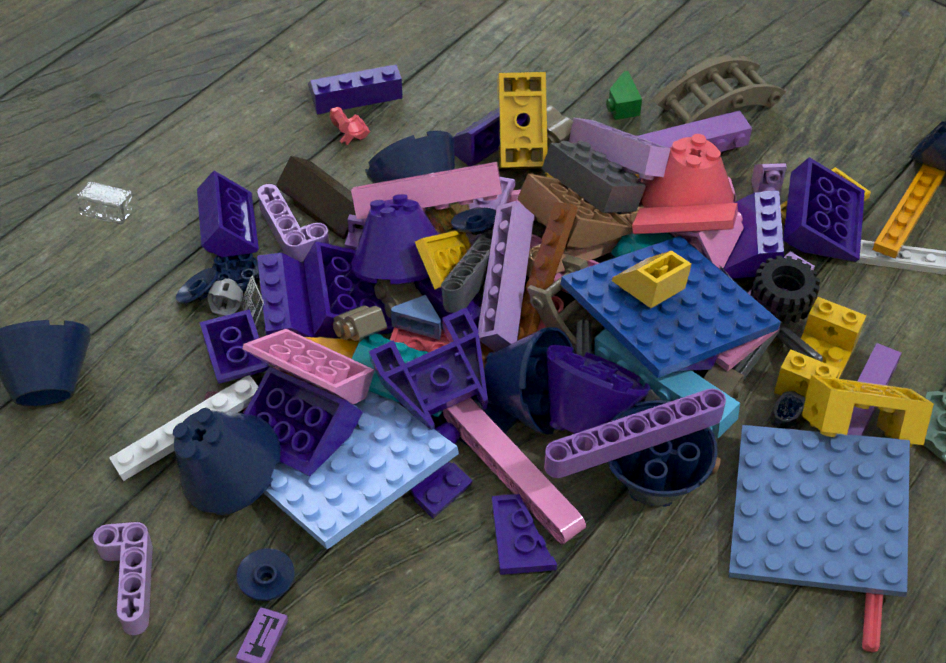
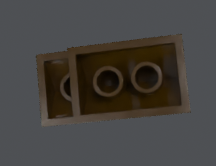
M290 156L276 187L293 199L295 207L317 222L324 224L327 229L342 239H345L349 233L347 220L349 214L356 215L351 191L310 160ZM355 224V228H357V229H358L360 226H362V225Z

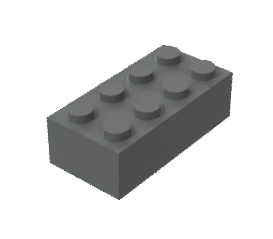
M568 141L550 143L542 166L545 172L560 180L562 184L576 192L602 213L637 211L646 185L638 180L636 175L625 172L620 164L606 159L607 156L593 150L591 145L584 141H578V143H570Z

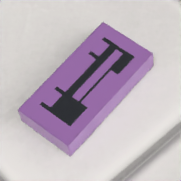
M260 607L236 656L237 663H268L288 622L287 615Z

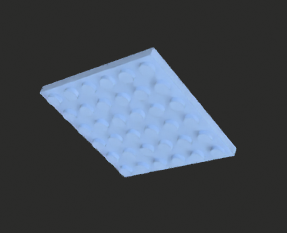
M368 391L366 399L352 404L363 411V414L351 436L311 476L279 462V464L275 465L271 475L273 480L264 494L328 550L459 454L457 446L436 430H430L396 401Z

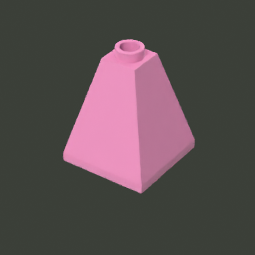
M738 212L734 229L670 233L673 237L681 235L721 270L720 266L724 268L744 228L742 224L743 218Z

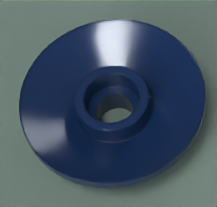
M485 207L465 210L453 217L451 220L452 228L460 232H470L472 235L482 234L486 229L494 226L496 210Z
M207 268L191 277L179 289L176 295L177 302L185 304L196 299L203 300L208 297L209 290L218 276L217 270L215 268Z
M271 548L259 549L250 553L242 560L237 570V582L241 591L249 598L258 601L273 600L283 595L291 587L295 576L294 565L291 559L282 551ZM265 577L272 578L268 581H262Z

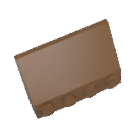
M528 174L517 198L526 209L537 217L536 220L546 227L555 202L573 204L578 207L565 246L570 249H575L576 247L587 249L633 233L632 225L617 212L602 213L555 178Z

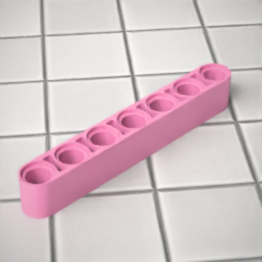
M471 398L443 410L446 421L457 428L460 437L513 494H520L527 509L559 543L565 544L586 528L585 520L575 507Z

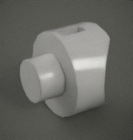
M232 279L214 282L208 293V303L211 311L219 316L235 313L239 309L243 298V291Z

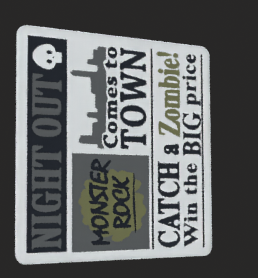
M251 276L241 305L244 311L250 309L256 325L264 302L254 278Z

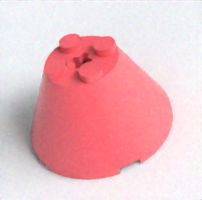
M694 134L692 137H685L674 141L670 147L664 177L654 176L653 180L642 178L640 181L646 185L640 200L644 208L734 203V194L721 158V152L713 143L706 140V137L702 134Z

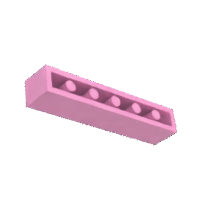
M497 162L357 186L353 187L351 193L356 218H363L365 222L370 210V202L375 200H391L393 196L398 194H406L408 199L418 202L423 211H426V207L435 206V209L450 207L449 203L459 202V205L474 203L473 199L483 198V201L494 200L498 198L497 195L502 194V187Z

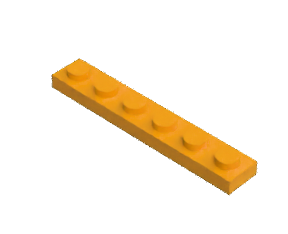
M925 164L922 165L874 242L872 250L896 259L945 175L944 171Z

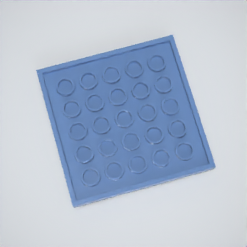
M742 425L729 577L906 597L910 440L836 434V437H829L815 431Z

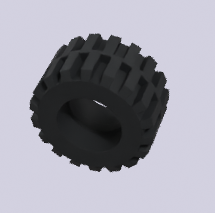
M776 256L775 259L769 258L766 260V263L763 262L759 269H757L751 290V296L779 321H782L783 324H789L790 321L797 323L800 319L804 320L807 318L820 289V279L817 278V272L811 270L812 266L808 263H802L803 260L799 258L797 260L792 259V256H786V258Z

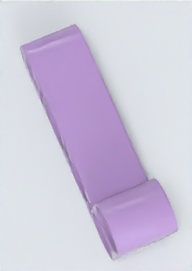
M265 184L258 189L260 211L284 254L302 262L315 241L329 244L328 229L324 224L313 223L300 228L275 185Z
M140 522L100 526L93 535V540L100 557L106 561L120 560L117 600L118 618L123 630L127 634H141L148 627L153 546L147 527ZM133 589H139L136 592L130 593Z

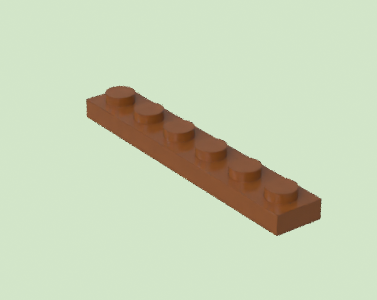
M554 203L523 295L517 341L536 332L541 318L538 311L531 305V297L527 287L532 285L546 290L553 284L578 207L573 204Z

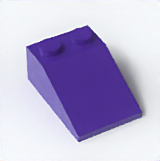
M250 309L200 322L204 343L218 384L268 370L269 365L242 349L243 344L259 339Z

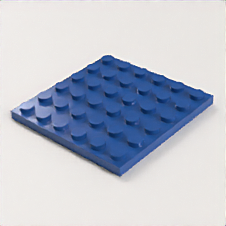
M681 235L561 277L560 285L656 378L777 331L781 321ZM671 250L691 263L686 288L653 308L648 307L612 282L614 276L646 258Z

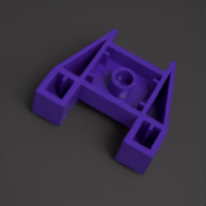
M467 307L442 318V329L449 344L414 360L404 363L394 340L369 351L370 361L381 384L415 418L430 430H435V424L431 415L474 395L477 396L483 410L487 409L488 397L479 331Z

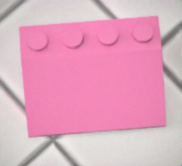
M283 329L245 343L242 348L263 362L273 366V368L295 376V378L314 385L351 404H356L366 399L375 371L288 329Z

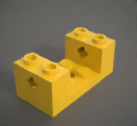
M546 72L499 73L497 76V100L499 101L500 118L499 169L542 168L548 152ZM519 114L528 115L530 119L529 125L525 127L519 126L516 121Z
M817 297L809 312L801 339L822 356L823 361H818L790 349L780 368L774 393L782 395L786 391H795L806 398L811 375L840 379L859 340L867 315Z
M811 375L802 416L810 422L812 427L818 428L820 434L836 437V434L847 435L854 406L862 409L877 406L880 412L876 426L883 430L887 437L910 440V447H912L913 444L924 445L934 403L908 388Z

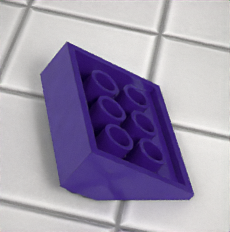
M808 157L791 172L783 241L802 252L857 262L860 260L865 190Z
M779 190L755 192L734 202L738 204V212L743 218L742 224L744 228L723 268L731 278L755 277L757 269H759L763 262L766 263L767 259H775L776 256L784 258Z
M317 241L314 242L304 259L314 335L342 339L334 331V317L363 305L369 308L378 306L382 309L387 328L375 334L392 333L394 330L392 319L387 316L385 304L381 299L377 298L374 291L376 283L361 280L352 272L351 263L356 250Z
M269 366L244 414L260 417L274 429L280 442V462L311 476L351 436L363 411L342 398Z

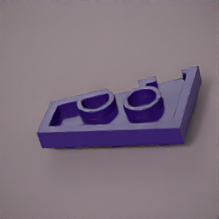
M520 494L492 496L500 575L557 570V563L554 557H551L542 535H539L533 524L534 520Z

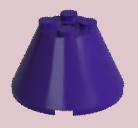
M406 194L395 195L391 200H375L370 202V210L351 263L352 272L356 277L371 283H377V279L390 280L391 284L409 283L429 278L415 241L439 234L418 202L408 199Z
M551 345L547 350L550 426L562 431L566 429L576 434L609 423L619 412L623 411L624 413L633 408L636 403H639L649 393L650 385L645 383L643 386L639 383L640 376L610 360L589 352L581 356L572 353V347Z

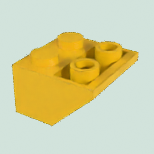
M671 250L646 258L614 276L612 282L648 307L653 308L686 288L691 263Z

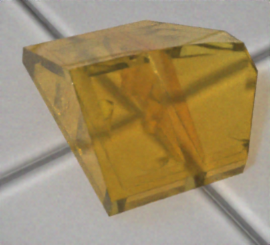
M459 202L449 203L450 207L435 209V206L424 212L434 228L443 234L456 231L452 228L451 220L457 214L469 210V204L459 205Z

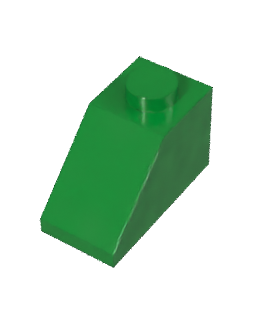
M624 71L610 88L609 99L606 100L607 110L612 113L615 120L640 116L642 98L629 71Z

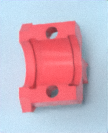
M340 107L330 110V119L333 125L345 133L340 140L341 143L345 142L348 145L354 137L361 140L370 133V130L358 115L355 114L348 119Z

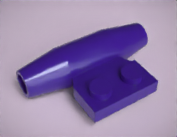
M445 422L435 428L438 433L454 444L460 439L459 431L450 422ZM447 462L411 488L414 501L434 519L467 490L473 481L454 462Z

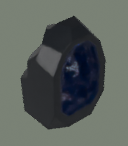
M795 391L784 392L773 407L770 415L771 424L782 429L796 427L804 418L802 412L806 398Z

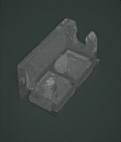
M89 182L77 194L79 214L122 225L133 208L127 206L133 197L132 191Z

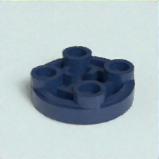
M252 253L228 257L217 255L214 258L212 268H215L218 272L215 282L223 279H232L243 293L247 289L251 276H253L256 285L259 282L258 261L253 257Z

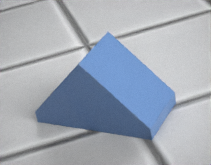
M426 295L392 307V327L440 340L441 320Z

